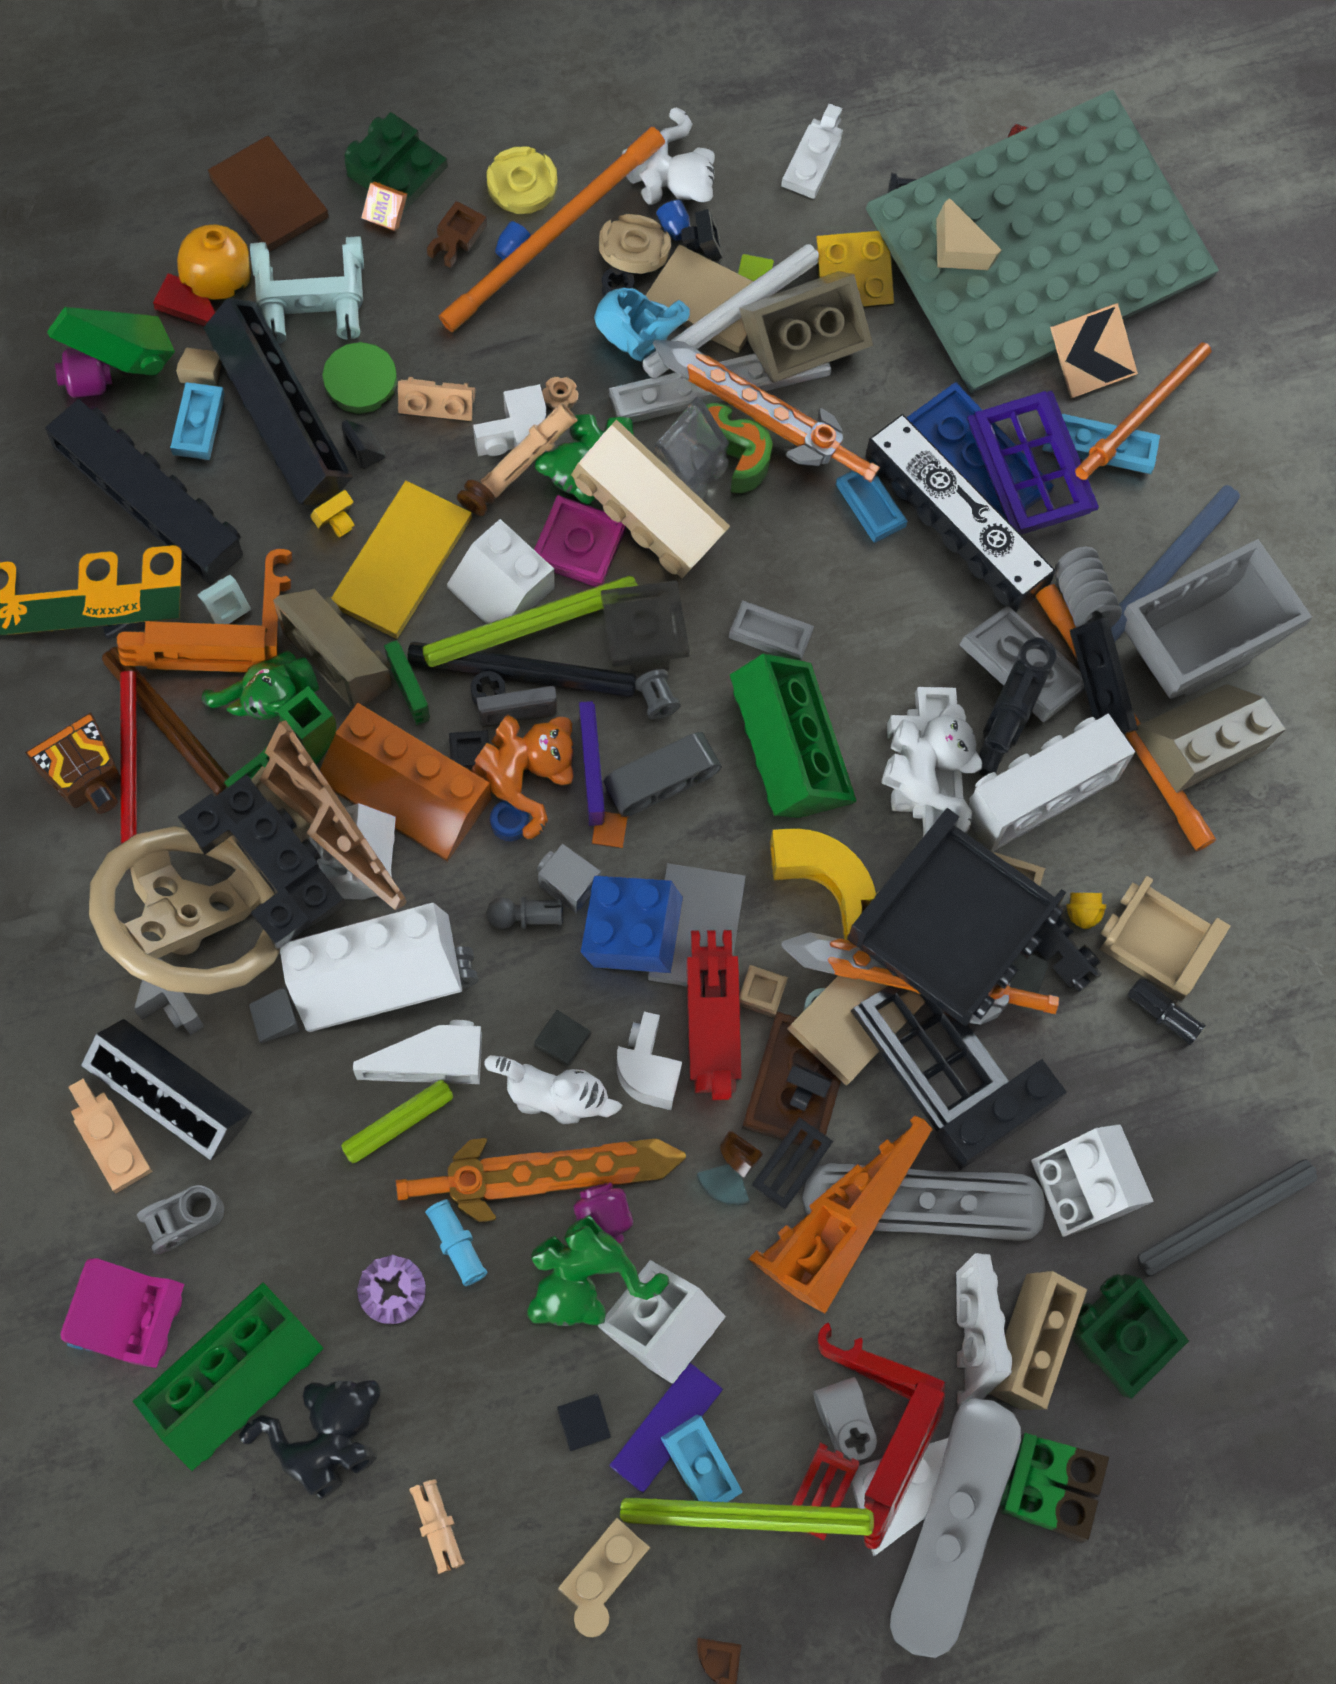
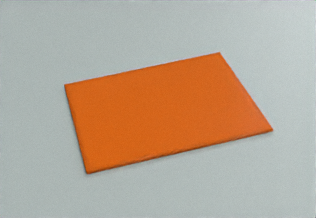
M605 812L603 825L594 826L592 844L623 848L628 816L622 817L618 813Z

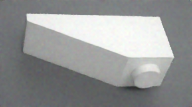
M452 1020L449 1022V1025L435 1026L354 1061L353 1071L356 1079L428 1083L443 1080L446 1083L480 1084L481 1026H474L473 1022L467 1020Z

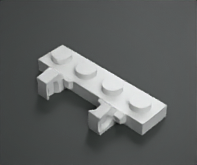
M918 687L915 692L916 709H909L907 715H891L887 723V738L894 735L897 726L903 719L915 723L919 729L918 738H921L928 721L939 717L940 713L947 706L957 705L956 688ZM935 767L939 793L946 796L963 798L962 772L958 769L947 771ZM896 789L891 793V811H913V818H922L923 837L945 811L926 804H916Z

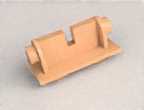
M409 377L408 380L398 381V413L472 421V406L475 401L476 388L469 387L468 383L463 385L443 382L442 385H436L435 381L417 380Z

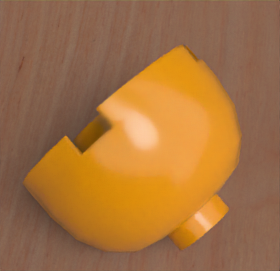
M217 224L202 225L193 229L181 243L177 257L179 278L183 284L185 281L188 286L192 287L194 294L212 300L227 299L234 296L235 290L241 288L243 284L244 288L249 284L252 265L248 245L234 230Z

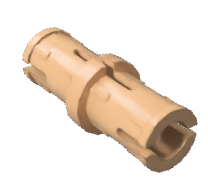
M433 1479L424 1482V1488L423 1486L416 1485L409 1490L413 1495L423 1524L419 1528L422 1537L427 1536L438 1568L437 1572L442 1574L450 1571L451 1567L458 1568L464 1565L465 1562L462 1559L451 1526L455 1525L453 1517L447 1516L437 1487V1481ZM446 1552H447V1555H448V1557H449V1560H450V1563H451V1567H450L449 1561H448V1559H447Z

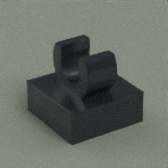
M709 209L695 212L697 226L681 229L682 243L686 244L688 249L696 253L703 250L706 257L712 261L722 259L718 226Z
M794 1063L786 1080L797 1085L790 1104L805 1111L813 1093L825 1098L832 1079Z

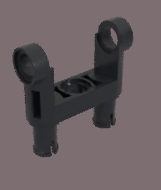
M1039 637L1031 638L1022 646L983 730L985 741L979 753V757L982 760V769L977 771L978 774L982 776L992 772L997 774V769L1004 754L1016 745L1056 660V650L1048 640ZM1031 649L1043 651L1047 656V664L1041 667L1031 665L1026 658L1027 651Z

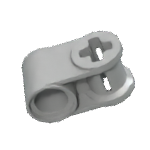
M195 1185L168 1199L145 1207L137 1214L140 1222H145L154 1243L151 1246L153 1253L162 1254L177 1248L188 1239L214 1228L222 1220L225 1209L222 1200L206 1186ZM210 1198L211 1207L208 1213L202 1217H194L193 1206L199 1199Z
M852 1377L813 1391L820 1418L827 1428L834 1450L844 1453L843 1458L851 1461L854 1458L860 1461L859 1466L867 1462L876 1449L877 1439L867 1413L863 1393L856 1378ZM850 1434H853L856 1440L863 1439L865 1441L860 1454L857 1453L855 1448L848 1449L845 1444L850 1439Z

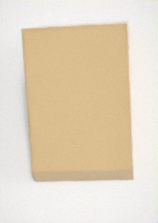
M950 198L944 203L936 219L937 267L989 270L1002 249Z

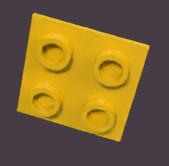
M879 231L816 236L817 249L815 250L819 253L817 264H819L820 278L837 271L854 274L863 307L894 304L890 251Z

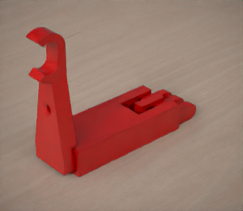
M691 930V957L686 959L689 1081H694L695 1093H712V1100H729L732 1092H736V1080L742 1079L738 956H732V930H723V946H716L715 930H707V946H700L701 936L699 930ZM703 971H708V975H704V997H703Z
M828 1322L822 1326L818 1333V1348L824 1357L850 1368L910 1400L864 1495L865 1509L872 1511L874 1514L873 1533L864 1535V1543L869 1549H877L892 1524L942 1418L945 1400V1381L863 1350L862 1337L854 1340V1347L850 1350H842L829 1344L827 1340L832 1337V1329Z

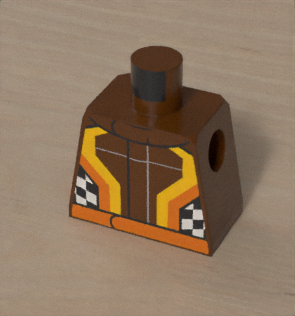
M91 712L25 752L36 771L73 808H79L89 801L98 814H103L110 811L118 803L110 788L121 781V776L103 734Z

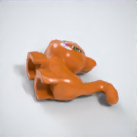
M507 714L496 729V735L491 741L495 746L486 743L475 759L476 763L471 769L473 773L490 783V790L497 798L508 801L518 810L531 813L533 819L522 828V834L526 839H533L541 834L548 822V817L543 804L529 799L521 793L523 772L528 769L532 774L539 777H548L553 783L558 785L572 783L574 774L571 764L574 759V748L570 736L573 723L569 718L556 717L548 723L534 724L522 738L517 736L520 729L518 721Z

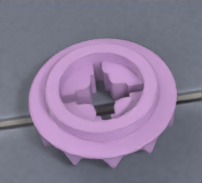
M395 1255L375 1259L362 1271L357 1287L359 1302L363 1310L369 1317L384 1324L401 1323L415 1315L424 1301L426 1291L424 1277L419 1268L409 1259ZM400 1273L398 1287L407 1298L392 1295L381 1305L384 1290L376 1281L380 1280L381 1282L386 1281L390 1283Z

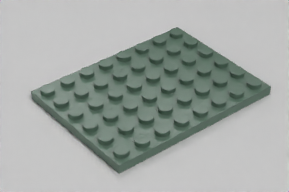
M1113 89L871 200L865 208L971 394L1057 353L1050 329L1052 326L1118 303L1122 319L1125 320L1214 277L1219 271ZM949 198L1002 249L989 270L937 267L936 219L944 203Z

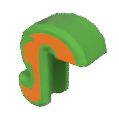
M718 402L709 403L702 407L698 414L697 437L699 442L740 459L732 476L730 492L744 493L755 489L767 475L773 443L769 431L758 422L750 419L731 421L733 409L730 406Z

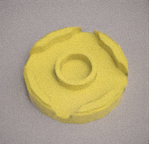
M527 146L512 147L500 152L494 158L491 166L489 165L486 172L487 189L493 202L503 210L515 214H529L545 208L553 200L558 188L557 169L551 158L546 154L543 156L537 153L536 149Z

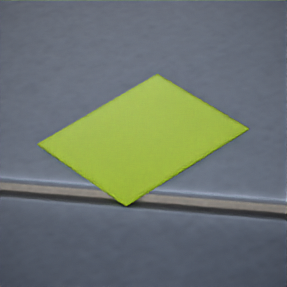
M742 254L738 274L754 282L773 268L774 260Z

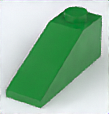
M64 307L47 331L50 338L126 373L157 375L175 353L159 316Z

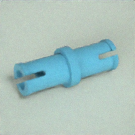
M445 1199L429 1207L425 1213L430 1218L442 1241L440 1248L444 1255H449L462 1279L463 1285L469 1286L484 1278L488 1272L483 1267L471 1244L473 1237L469 1230L463 1229L451 1207V1202Z

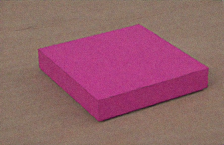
M557 495L534 550L554 568V573L597 587L603 585L627 527L621 521L616 522L612 520L605 511Z

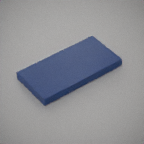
M955 382L906 418L1005 518L967 421V416L973 415L982 409ZM991 423L1001 449L1015 445L995 423ZM1022 451L1004 456L1014 483L1034 478L1026 455ZM1046 481L1044 483L1048 493H1050L1054 485L1050 481ZM1037 485L1017 490L1025 511L1042 499Z

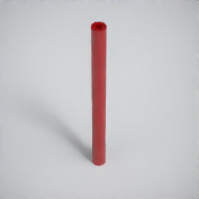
M123 671L120 673L121 844L137 834L136 672Z

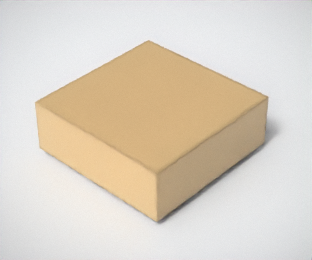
M749 965L739 995L740 1007L775 1018L788 977Z

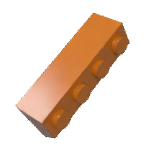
M358 702L336 731L320 768V772L335 793L353 804L359 803L395 816V830L447 862L491 801L490 783Z

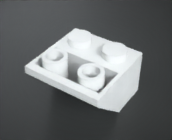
M1121 1124L1095 1128L1031 1160L1063 1237L1119 1218L1154 1202Z

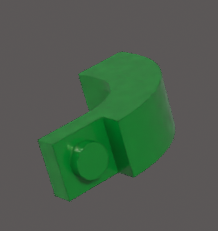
M308 686L280 707L277 713L281 722L286 720L317 765L334 739L336 720L331 711ZM266 748L224 781L227 788L246 774L252 779L262 766L266 767L270 759L264 753Z

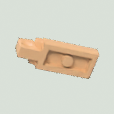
M84 1079L69 1086L79 1105L78 1108L71 1111L75 1119L74 1123L113 1192L116 1194L152 1173L149 1164L111 1099L109 1100L105 1093L95 1097Z

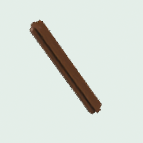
M112 647L109 651L105 652L102 655L104 665L119 682L121 672H136V702L216 796L227 788L224 781L230 776L135 666H125L120 663L118 647Z

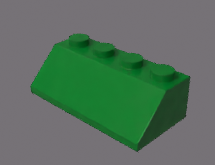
M761 654L731 673L730 679L734 688V697L739 704L745 722V732L750 738L756 757V766L761 773L767 791V801L773 810L774 816L801 818L855 803L857 799L811 662Z
M262 1282L132 1402L161 1441L193 1471L202 1462L209 1459L227 1438L235 1431L241 1429L248 1422L249 1418L268 1400L277 1396L282 1387L300 1370L308 1367L314 1360V1357L324 1348L282 1301Z

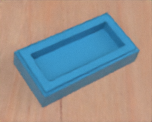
M853 470L837 478L835 485L874 543L906 527L907 519L877 475L872 483Z

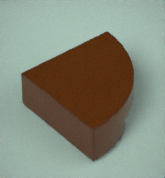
M733 1131L727 1133L720 1145L721 1153L726 1162L744 1178L756 1166L763 1155L760 1150Z
M697 1638V1653L705 1673L717 1684H737L741 1644Z

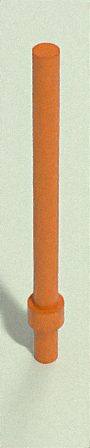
M1200 343L1106 439L1098 440L1090 448L1089 456L1075 469L1077 477L1081 480H1086L1099 466H1105L1116 455V449L1211 354V347L1207 343Z

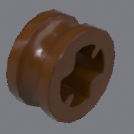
M469 479L464 484L465 490H461L457 494V500L465 509L473 514L484 516L487 512L486 505H492L495 501V496L482 483Z

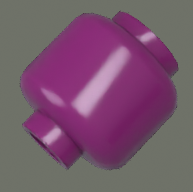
M74 348L65 349L62 353V363H55L58 386L66 385L67 393L71 397L102 395L106 391V385L112 384L109 364Z
M609 1182L579 1192L581 1198L573 1206L576 1220L579 1221L585 1216L590 1215L603 1231L610 1234L618 1243L623 1242L624 1237L622 1233L628 1231L634 1223L624 1190L613 1188L612 1183Z

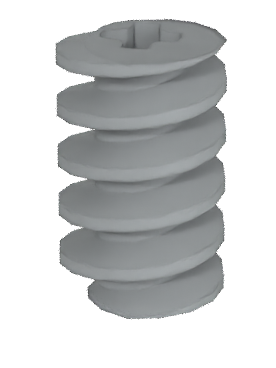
M1084 546L1067 552L1055 565L1056 572L1054 575L1061 593H1063L1064 600L1068 605L1075 626L1079 627L1100 618H1108L1110 627H1112L1120 619L1122 609L1118 605V599L1113 593L1111 583L1108 582L1107 573L1103 571V564L1099 560L1097 550Z

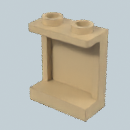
M1146 876L1140 886L1132 882L1120 903L1124 904L1126 908L1120 917L1112 914L1100 934L1105 936L1106 940L1099 950L1183 1001L1193 989L1231 926L1219 918H1216L1212 924H1209L1151 888L1150 885L1153 879Z

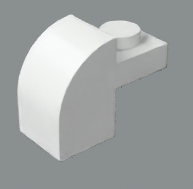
M540 384L504 391L506 418L473 425L478 456L487 454L498 456L507 450L514 449L529 434V429L534 424L539 425L546 419V406Z
M644 1011L641 1024L633 1022L628 1046L635 1049L632 1050L618 1046L617 1075L624 1090L635 1100L647 1105L671 1110L682 1062L652 1055L660 1015Z

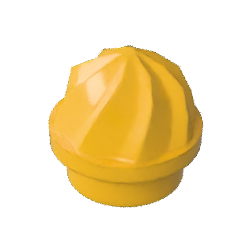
M1070 893V904H1066V909L1073 923L1083 929H1089L1102 920L1106 904H1102V893Z

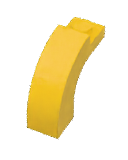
M807 829L772 830L770 852L774 880L803 878L816 881L829 889L839 904L844 939L847 940L852 925L876 896L872 878L862 861L847 846L826 834Z

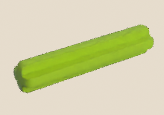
M438 1080L343 1142L341 1147L344 1154L351 1163H357L453 1099L451 1089L445 1081Z

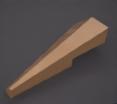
M286 720L279 722L264 752L270 759L259 781L311 825L307 834L388 905L394 910L405 906L406 898Z

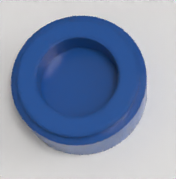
M505 800L496 804L490 814V825L493 833L504 841H515L522 838V828L530 823L529 813L516 809Z

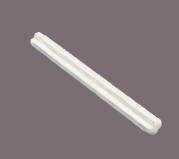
M810 244L803 246L671 341H683L698 349L740 319V307L774 295L816 265L819 257L818 251ZM657 351L643 360V368L651 378H657L669 369L663 364Z

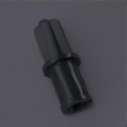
M1139 979L1128 993L1130 999L1157 1019L1156 1024L1159 1025L1162 1022L1189 1045L1194 1042L1206 1026L1177 1005L1178 999L1174 998L1171 1000L1145 979Z

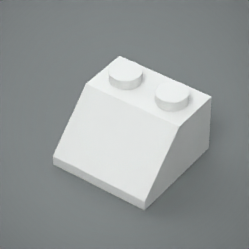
M500 519L472 543L448 581L447 588L485 624H489L535 607L555 589L554 568Z
M359 803L346 807L345 809L392 877L391 864L395 841L396 817ZM311 837L308 839L321 856V859L317 861L319 868L343 899L364 900L378 896Z
M650 1260L638 1274L639 1280L646 1284L657 1273H663L669 1277L670 1282L661 1294L645 1300L630 1295L628 1289H626L606 1314L605 1322L597 1326L648 1369L673 1384L726 1316L700 1288Z

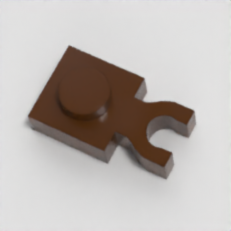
M455 201L438 224L437 235L440 237L433 239L427 246V255L434 259L439 251H447L448 253L444 256L445 265L451 268L456 262L458 249L461 247L469 251L486 228L487 217Z

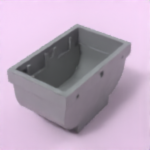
M1259 539L1127 605L1124 611V615L1127 618L1125 625L1126 634L1169 699L1185 694L1187 697L1250 664L1254 657L1275 646L1294 631L1306 626L1312 618Z

